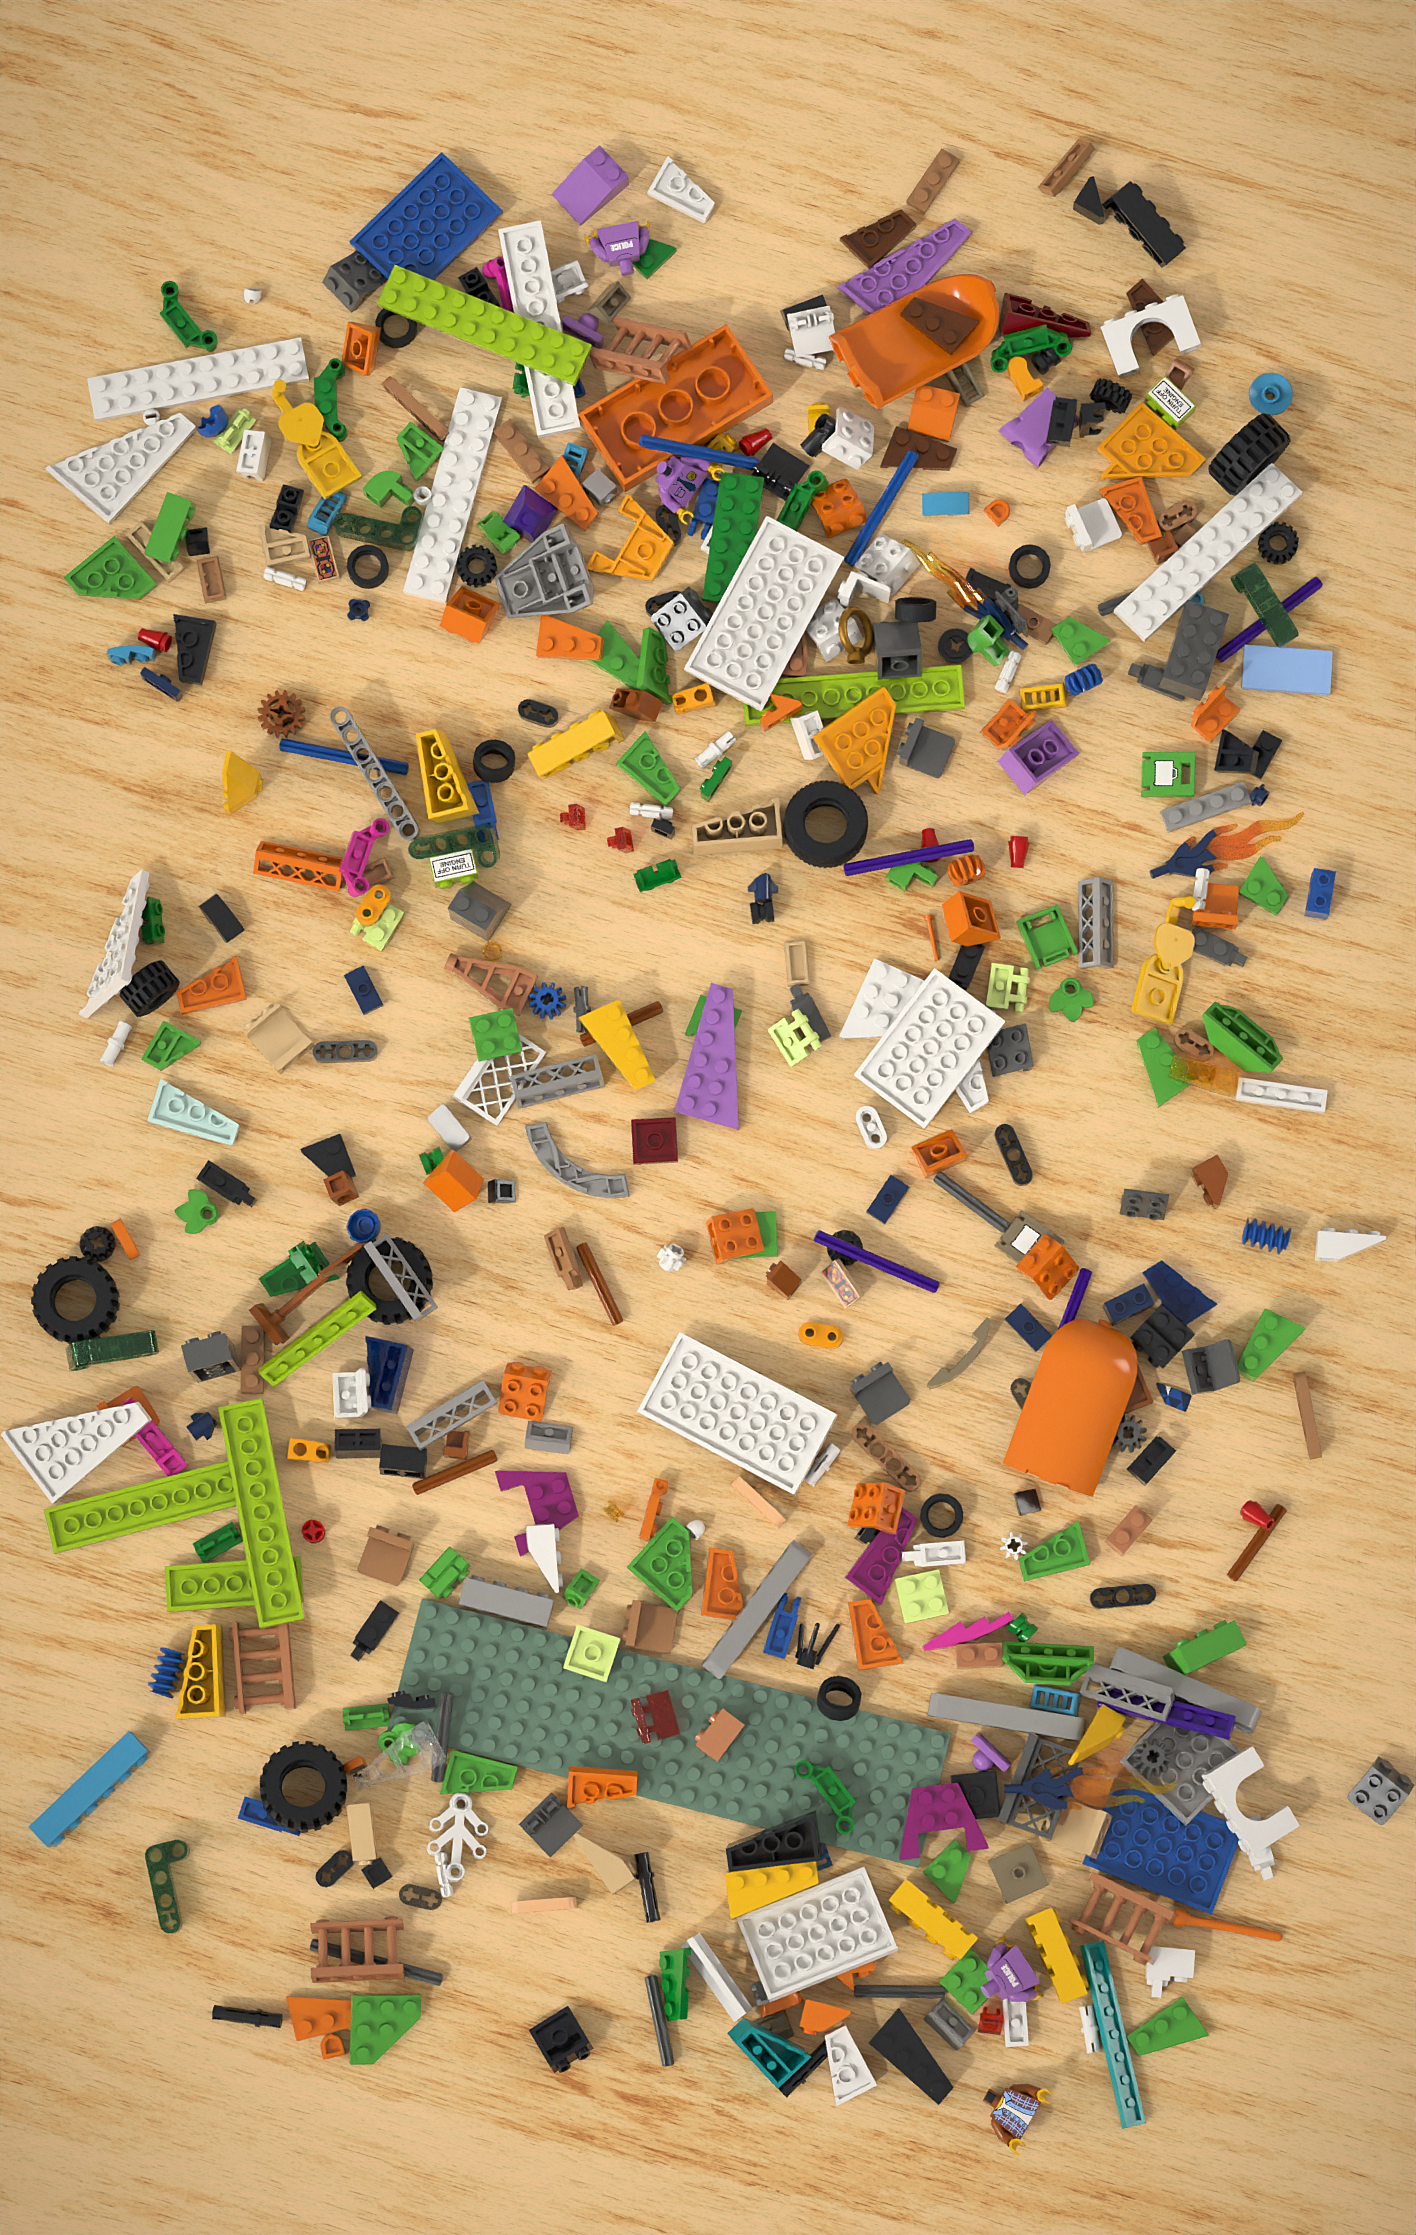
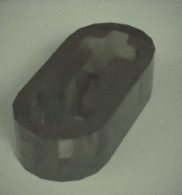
M1018 1378L1012 1382L1010 1392L1022 1411L1027 1397L1024 1398L1020 1392L1016 1393L1014 1391L1017 1388L1016 1384L1019 1383L1021 1386H1026L1024 1389L1026 1396L1031 1385L1027 1380Z
M407 1884L399 1891V1898L406 1905L436 1910L442 1904L441 1894L433 1889ZM412 1888L413 1893L419 1894V1899L411 1898L410 1901H406L407 1898L403 1896V1893ZM431 1893H434L438 1903H433L432 1907L428 1906L429 1902L422 1900V1896L430 1897Z

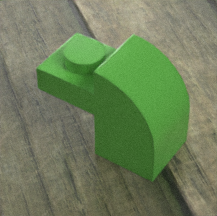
M383 471L374 475L363 488L364 496L380 508L384 506L392 495L407 507L414 503L413 491L405 484L401 486L403 482L402 476L393 471Z
M495 511L490 512L476 524L501 554L513 548L519 541L520 536L518 533L504 524L503 518Z
M990 614L981 618L968 634L967 641L971 650L974 653L980 652L994 667L999 665L1010 651L998 638L1004 629Z
M922 861L892 867L886 875V881L905 892L913 877L933 888L937 882L938 875L935 874L936 871L926 865L922 867Z

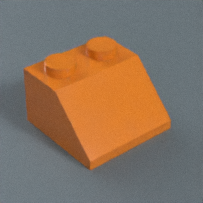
M926 385L917 388L907 430L925 437L949 442L959 405L960 393Z
M461 586L446 604L439 626L450 633H455L470 642L479 644L486 636L501 604Z
M958 891L942 904L951 942L972 946L1001 938L991 900Z
M806 1999L799 2027L803 2028V2033L816 2036L817 2031H825L850 2016L851 2011Z

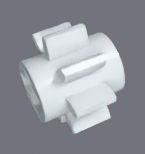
M665 1244L657 1254V1257L660 1258L659 1265L661 1268L669 1272L674 1269L678 1271L686 1261V1258L682 1257L684 1254L683 1249L676 1244H670L669 1246Z
M1010 1532L1008 1540L1005 1538L1001 1539L1005 1546L999 1550L1006 1551L1005 1559L1011 1555L1017 1561L1019 1553L1022 1555L1026 1554L1022 1550V1546H1026L1028 1543L1020 1540L1022 1534H1019L1018 1537H1013L1012 1532ZM1011 1541H1014L1015 1544H1019V1547H1017L1016 1552H1013L1012 1549H1008L1007 1547L1010 1545Z

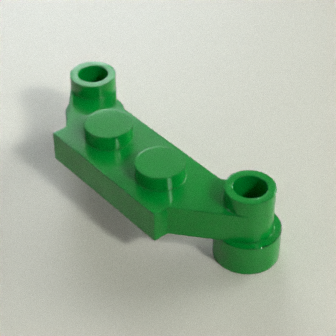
M173 281L164 282L161 286L164 300L163 311L160 312V316L185 348L192 346L205 349L208 352L214 351L218 343L216 334L211 330L201 332L178 302L179 289L177 284Z
M1046 324L1004 335V341L997 349L993 350L990 359L991 368L997 373L1004 372L1008 368L1009 358L1050 347L1055 349L1057 355L1067 356L1072 351V344L1066 333L1047 328Z
M333 358L320 376L314 377L315 406L324 418L323 425L338 442H343L347 438L348 433L345 425L338 420L336 380L341 379L345 375V367L339 359Z
M815 470L808 475L807 481L801 484L795 483L776 521L797 532L815 495L820 491L823 492L828 489L829 482L822 472Z
M806 1760L797 1762L794 1768L796 1776L800 1779H810L838 1816L836 1822L837 1831L843 1835L850 1834L854 1829L852 1809L856 1801L830 1766L823 1768L811 1765ZM801 1766H806L808 1768V1772L806 1774H801L799 1772V1768ZM844 1821L849 1824L847 1830H843L840 1826Z

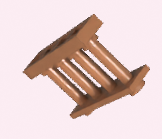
M614 317L613 322L618 332L606 349L593 347L589 356L595 369L667 384L670 376L666 369V364L678 348L691 350L692 345L687 333L682 330ZM625 336L633 338L623 353L614 352ZM642 340L651 342L641 357L632 356ZM660 344L668 346L658 361L649 360Z
M237 1621L232 1622V1627L229 1628V1639L234 1641L238 1696H234L235 1709H239L240 1714H246V1706L273 1703L285 1705L286 1710L296 1709L289 1623L263 1629L259 1627L239 1629V1623ZM266 1635L279 1637L280 1646H276V1648L241 1652L240 1638ZM277 1657V1660L281 1659V1668L278 1671L243 1674L242 1661ZM274 1680L283 1682V1691H280V1694L245 1697L244 1683Z
M1092 1872L1089 1881L1094 1884L1092 1887L1094 1890L1079 1920L1069 1918V1923L1073 1925L1072 1930L1082 1935L1087 1932L1134 1955L1133 1960L1144 1966L1147 1962L1153 1965L1155 1960L1148 1956L1163 1924H1166L1167 1921L1174 1924L1178 1915L1174 1911ZM1108 1891L1114 1894V1901L1098 1931L1087 1926V1923L1102 1893L1105 1894ZM1129 1901L1135 1904L1133 1907L1135 1910L1118 1941L1107 1934L1122 1904ZM1149 1911L1155 1914V1921L1140 1951L1128 1946V1943L1142 1915Z
M389 1916L385 1917V1920L330 1922L326 1919H320L316 1923H310L312 1934H318L319 1965L316 1968H311L313 1983L405 1979L404 1966L397 1961L396 1930H404L402 1919ZM373 1931H387L388 1962L383 1965H376L374 1963ZM350 1932H364L365 1963L361 1966H353L351 1964ZM327 1933H341L342 1964L339 1967H330L328 1965Z

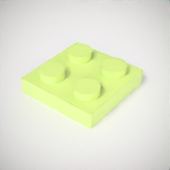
M939 1569L895 1579L905 1624L949 1614Z
M577 1625L563 1669L607 1683L621 1639Z

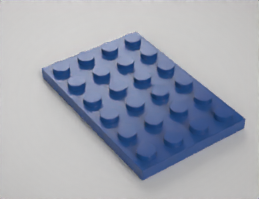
M441 152L349 242L387 280L394 265L435 280L503 211Z
M1114 1778L1102 1810L1113 1817L1097 1859L1085 1855L1082 1864L1212 1915L1238 1845L1239 1839L1237 1835L1230 1831L1226 1821L1201 1811L1185 1826L1150 1791Z

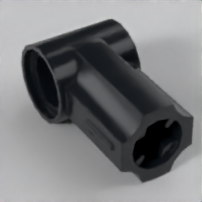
M825 413L817 419L815 429L800 444L809 456L816 457L822 451V444L835 432L836 420Z

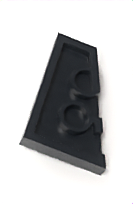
M173 614L176 627L175 639L178 650L179 680L183 683L202 686L217 623L214 620Z

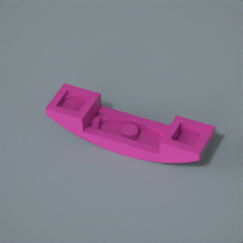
M129 1397L120 1406L136 1402L132 1397ZM152 1420L134 1435L168 1477L178 1474L188 1466L183 1457Z

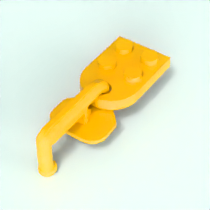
M278 379L274 382L271 396L283 413L278 422L279 429L288 441L299 443L297 449L298 461L324 500L360 480L362 475L338 440L332 434L322 431L324 418L317 407L312 403H302L293 409L282 393L286 389V383Z
M1193 896L1171 899L1165 922L1160 924L1155 932L1153 946L1157 954L1148 957L1142 965L1131 1012L1167 1025L1173 1024L1183 983L1181 963L1192 956L1195 938L1189 930L1176 926L1181 907L1185 906L1187 909H1191L1195 906L1196 900Z

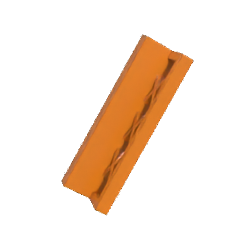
M260 841L256 849L253 874L340 891L343 873L339 872L343 857ZM260 859L269 861L273 867L270 869L259 868ZM290 865L294 872L291 874L284 873L280 867ZM305 869L312 870L316 876L307 878L302 871ZM326 874L337 875L336 883L327 882L323 876Z

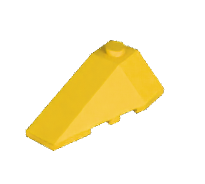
M226 751L222 769L223 786H225L223 798H228V801L224 802V810L226 814L231 815L257 798L258 791L262 792L264 779L261 778L260 772L232 751Z

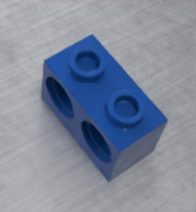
M1319 868L1313 869L1304 916L1327 920L1330 912L1336 871Z

